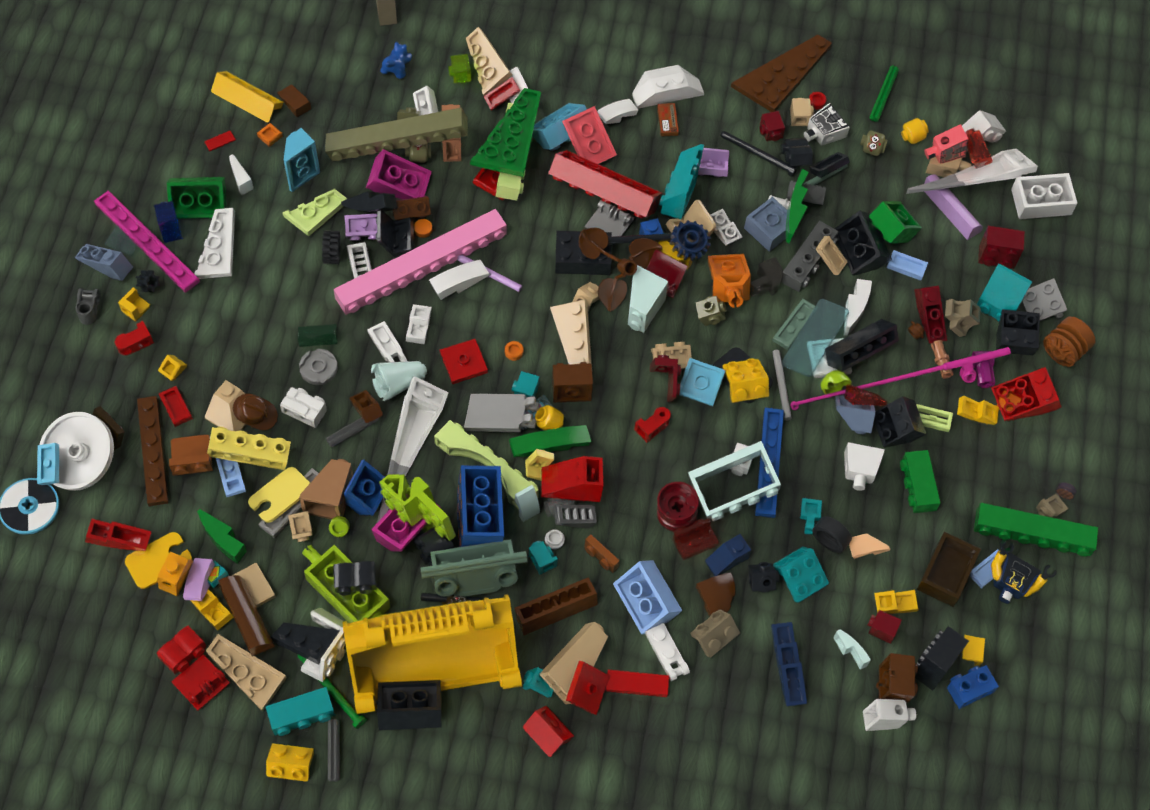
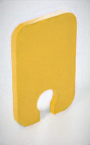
M171 532L148 544L146 551H134L125 558V565L139 588L146 589L158 583L157 577L169 554V550L173 546H179L184 543L178 533ZM188 549L181 553L180 556L192 560Z

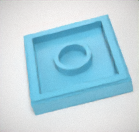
M689 358L680 383L679 395L713 407L726 370Z

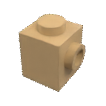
M792 98L790 107L791 126H808L809 119L814 113V108L810 105V99Z

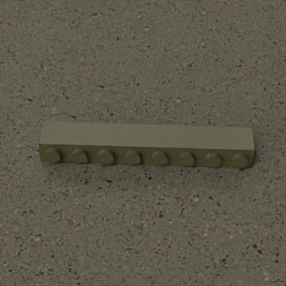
M461 107L327 133L325 152L332 161H340L368 154L373 155L381 152L383 149L392 151L468 136V117Z

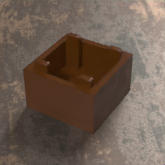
M557 363L553 365V403L591 401L593 388L591 363Z

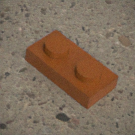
M592 535L585 539L586 552L592 557L595 556L604 569H609L614 573L619 568L620 561Z

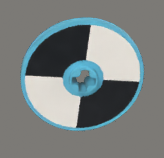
M37 478L22 479L13 483L0 497V520L6 528L18 534H34L42 531L54 521L59 510V498L55 489L50 484H37ZM28 503H31L32 506L27 510L25 507L28 506Z

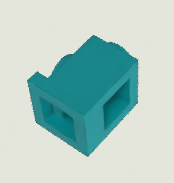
M536 541L529 547V557L539 575L557 567V557L553 555L549 546L546 547L543 541Z

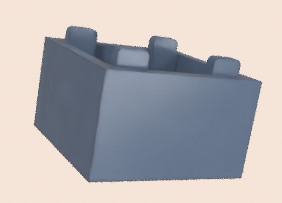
M772 196L746 217L744 229L770 252L786 239L787 209Z

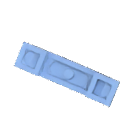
M216 458L226 497L246 492L238 462Z

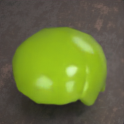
M833 370L822 379L821 390L825 394L841 391L843 386L850 387L852 381L844 372Z

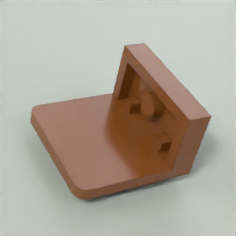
M209 435L181 437L171 440L172 458L169 459V467L173 476L213 471L212 457L207 454L210 441Z

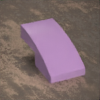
M194 559L185 583L184 600H203L210 586L207 579L215 566L212 559Z

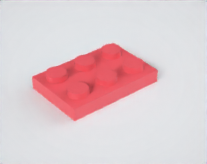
M595 106L562 121L577 155L597 164L617 155Z

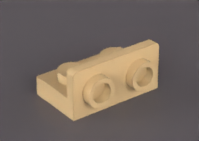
M675 342L672 347H667L666 343L655 344V348L651 349L653 360L655 357L658 358V355H668L671 359H678V365H681V368H686L689 358H692L691 346L685 345V342Z

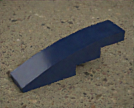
M792 622L772 624L771 630L786 706L807 704L802 665L799 662Z

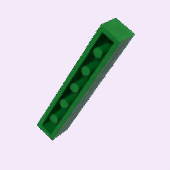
M980 503L976 510L974 532H979L984 536H998L1003 540H1017L1022 544H1036L1041 548L1050 547L1060 552H1073L1085 557L1091 556L1096 550L1098 527Z

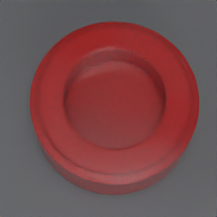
M821 92L810 94V105L816 110L822 109L826 104V96Z

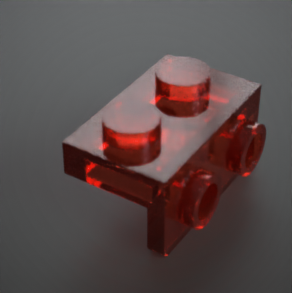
M974 128L965 132L968 137L967 149L975 168L978 169L991 164L993 160L979 130L975 131Z
M709 518L705 520L699 519L689 527L682 526L675 531L672 540L682 560L718 546L719 541L710 526L711 520Z

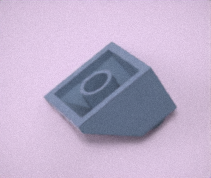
M846 395L834 397L837 411L851 430L858 434L872 432L875 417V407L872 399Z

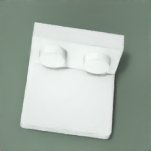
M343 629L340 630L322 656L320 664L318 665L306 659L301 667L302 672L321 682L324 681L326 676H331L335 669V663L337 660H342L346 651L344 650L345 637Z

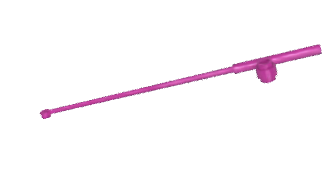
M1007 347L943 363V365L798 402L793 401L790 406L793 410H797L800 404L961 366L960 377L964 382L971 383L975 381L977 375L973 369L974 363L1010 355V349Z

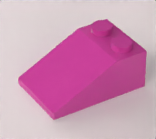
M383 149L375 157L366 188L380 194H395V198L399 199L424 197L432 171Z

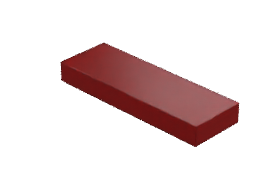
M618 670L607 671L609 679L606 685V692L658 697L668 696L669 675Z

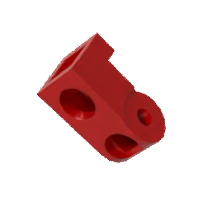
M143 321L136 324L137 329L116 337L115 345L121 355L127 356L154 344Z
M659 407L655 410L654 415L646 421L640 418L635 422L634 430L646 443L669 425L671 416L669 409Z

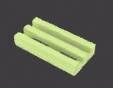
M916 404L919 412L932 414L925 415L919 413L924 427L945 432L950 431L953 413ZM937 416L948 418V420L937 418Z

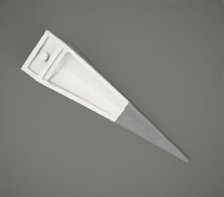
M1017 149L1005 150L955 174L908 188L906 194L1015 179L1016 177L1036 172L1038 166Z
M415 376L411 379L407 394L404 397L387 475H407L419 450L443 410L448 395L447 391ZM384 497L381 501L377 523L389 509Z

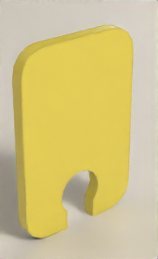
M289 467L249 498L248 504L256 511L262 503L270 502V508L260 513L259 517L266 523L273 522L300 500V494L310 482L296 468Z

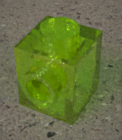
M468 54L451 56V66H448L449 77L453 76L454 83L471 81Z

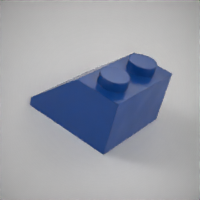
M361 460L344 492L346 505L359 515H374L383 498L379 482L385 476L365 460Z

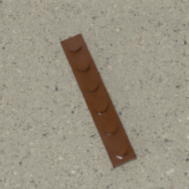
M157 396L137 399L147 504L149 507L168 504Z

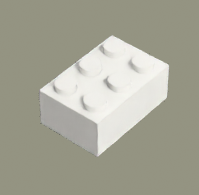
M1069 173L1016 177L1011 189L1019 219L1072 215L1077 205Z

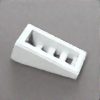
M230 155L229 160L241 195H244L253 190L252 180L236 157Z
M366 243L347 245L354 279L361 276L357 272L371 271ZM363 251V254L353 256V253ZM360 258H364V259H365V260H363V261H358V262H355V261H354L355 259H360ZM366 264V267L356 269V266Z

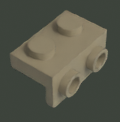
M718 610L712 613L706 621L699 624L690 634L698 640L705 655L711 658L738 636L740 631L730 614Z

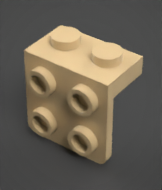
M700 200L693 202L682 219H669L666 223L671 233L675 226L678 227L680 222L685 224L687 220L693 223L696 221L699 225L702 224L703 228L708 230L707 236H710L716 228L715 222Z

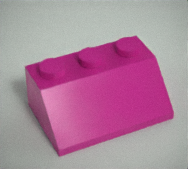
M395 509L393 511L389 510L371 530L378 543L390 551L402 552L427 523L422 518L412 527L407 521L404 523L398 517V512Z

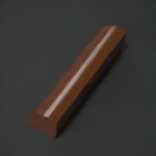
M232 575L218 580L223 596L251 656L253 657L275 647L243 578L239 575Z
M588 577L515 607L516 618L523 635L596 606L597 593Z

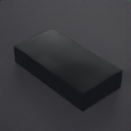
M837 152L811 166V174L822 178L850 163L849 157Z

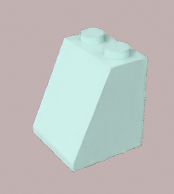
M638 265L632 279L628 325L633 330L644 333L666 300L668 281Z

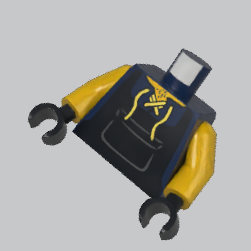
M1002 540L1000 542L1001 551L997 552L991 563L992 577L994 578L993 585L1001 590L999 596L1001 602L1009 604L1012 597L1015 599L1023 596L1028 597L1039 591L1048 581V577L1052 578L1057 574L1056 569L1052 574L1047 573V569L1051 565H1046L1043 570L1044 573L1040 574L1041 570L1010 553L1014 550L1012 542L1005 549L1006 541Z

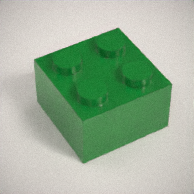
M883 201L869 215L873 226L882 232L883 238L888 243H908L922 229L900 201Z

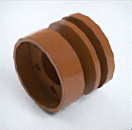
M1069 316L1044 338L1043 344L1046 352L1055 362L1062 366L1071 367L1081 359L1083 354H1086L1094 346L1095 336L1086 323L1076 317Z

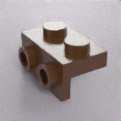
M428 196L396 200L397 209L393 210L395 220L409 217L424 218L427 215H431Z

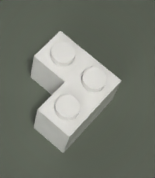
M981 110L962 125L968 137L967 151L970 152L978 150L985 140L991 143L997 142L1006 132L994 115Z

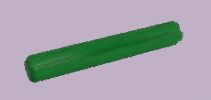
M894 65L890 66L870 114L871 121L877 122L883 111L899 68Z

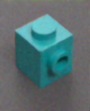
M521 371L518 381L515 380L513 383L512 391L514 394H525L526 397H535L539 387L540 376Z

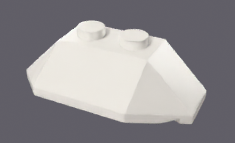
M679 65L645 71L632 93L637 109L704 95L699 79Z

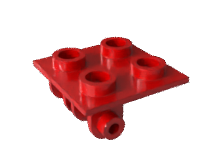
M204 654L171 681L197 711L230 684L222 671L218 670Z

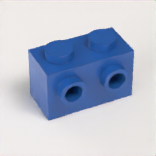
M987 665L981 668L979 666L968 670V674L964 676L961 674L954 676L950 679L951 682L947 689L957 707L961 709L994 693L999 686Z

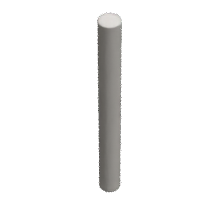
M774 350L772 353L782 410H784L783 416L784 420L787 421L791 420L792 417L779 350Z

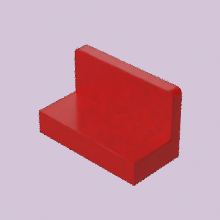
M547 706L536 710L523 725V729L549 757L553 756L561 745L569 742L574 736Z

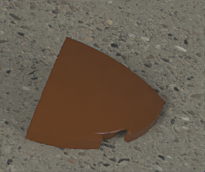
M731 572L696 584L709 617L718 610L728 613L731 608L732 598L735 596V583Z

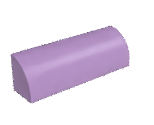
M936 174L926 177L924 184L940 178ZM949 188L924 191L967 240L982 231V225Z

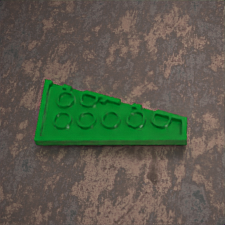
M527 88L521 91L514 104L505 113L503 119L498 122L487 137L486 142L483 146L481 145L478 153L470 160V165L520 177L524 176L541 96L540 91Z

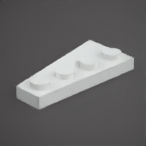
M233 208L215 209L209 227V235L204 242L205 248L203 254L200 255L198 269L194 273L199 279L232 276L235 210Z

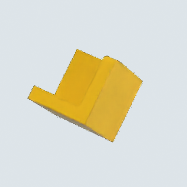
M134 287L118 302L121 311L135 322L150 308V304L139 297L137 289Z
M964 635V638L969 640V642L962 651V659L975 661L974 667L980 666L984 657L985 638Z

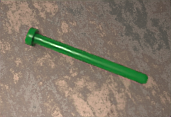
M298 655V658L304 664L306 658ZM327 677L323 682L319 681L323 687H327L328 693L353 720L352 725L355 729L365 724L367 721L365 716H359Z

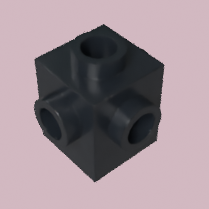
M760 562L756 565H749V585L752 592L766 593L770 590H776V582H779V572L775 570L772 563Z

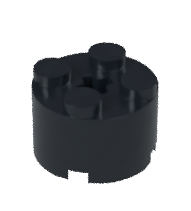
M435 527L413 539L415 546L422 551V554H420L422 561L425 565L428 564L429 566H432L430 552L455 548L452 541H448L445 536H439L434 529Z

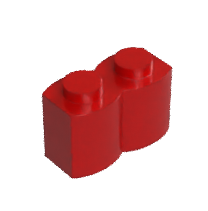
M186 626L173 639L164 644L156 654L174 674H177L188 668L191 660L203 655L206 644L189 626Z

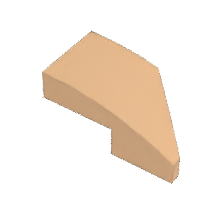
M869 534L854 536L849 543L854 559L872 553L877 555L890 551L888 545Z

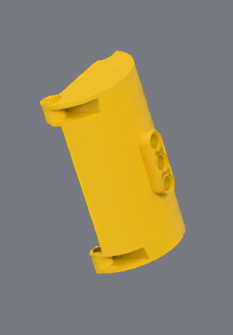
M508 594L504 595V598H484V600L479 601L469 600L384 614L370 619L366 617L361 621L351 623L343 621L357 714L376 711L379 682L441 680V691L496 681L500 682V687H503V689L522 686L520 670L518 668L511 603Z

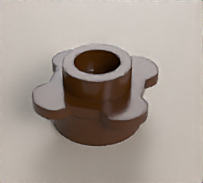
M911 321L912 325L907 328L909 333L915 340L918 338L923 339L924 329L919 323L915 324Z

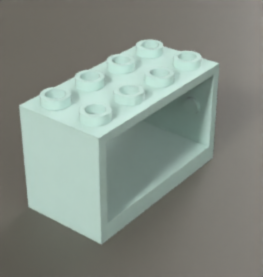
M762 441L688 472L689 479L698 495L707 520L712 519V521L723 518V514L728 511L732 514L741 510L742 505L747 503L749 506L760 502L759 499L763 496H767V498L775 496L781 487ZM761 455L766 473L769 474L773 484L709 511L705 503V497L701 493L697 482Z

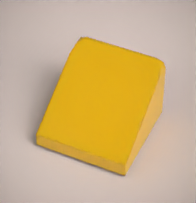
M167 355L158 371L171 381H174L187 367V364L174 355Z

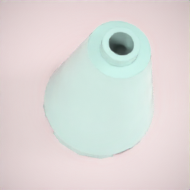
M420 361L376 363L371 368V373H375V378L372 379L378 396L380 398L384 397L383 401H386L408 389L414 376L424 380L427 369Z

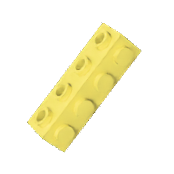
M212 427L207 454L214 458L285 470L291 442L283 438H268L263 434L252 435L241 430L230 431L224 427Z

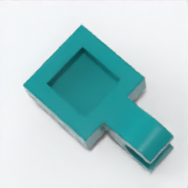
M802 498L800 519L806 520L804 534H813L814 521H819L821 518L822 500Z

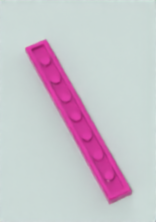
M109 190L94 200L95 205L185 293L200 282L199 278Z

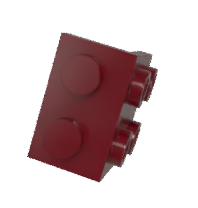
M658 355V358L655 357L650 364V372L668 373L667 402H672L680 393V384L677 383V378L681 374V365H678V359H671L668 355Z

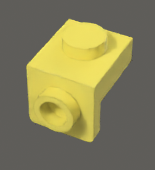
M536 449L525 460L526 477L541 481V469L554 461V453Z

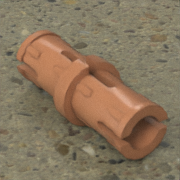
M942 340L931 343L935 355V363L940 366L943 363L949 362L950 357L945 352ZM952 369L940 370L943 379L954 375Z

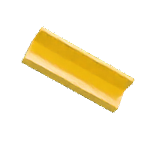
M227 71L217 72L211 89L212 93L265 122H270L273 111L281 109L284 103Z

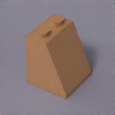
M331 459L300 494L299 499L303 512L308 511L309 515L331 520L336 516L343 517L346 508L344 492L353 477L351 463L344 459Z

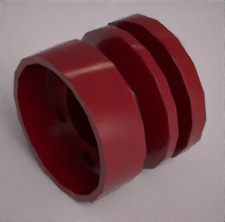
M671 482L660 490L657 497V518L665 529L672 532H683L695 524L699 506L698 495L695 489L684 482Z

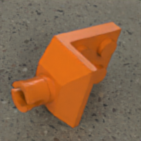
M745 255L708 256V265L713 279L712 296H717L720 301L728 302L733 308H735L734 303H736V307H740L743 301L750 299L751 273Z

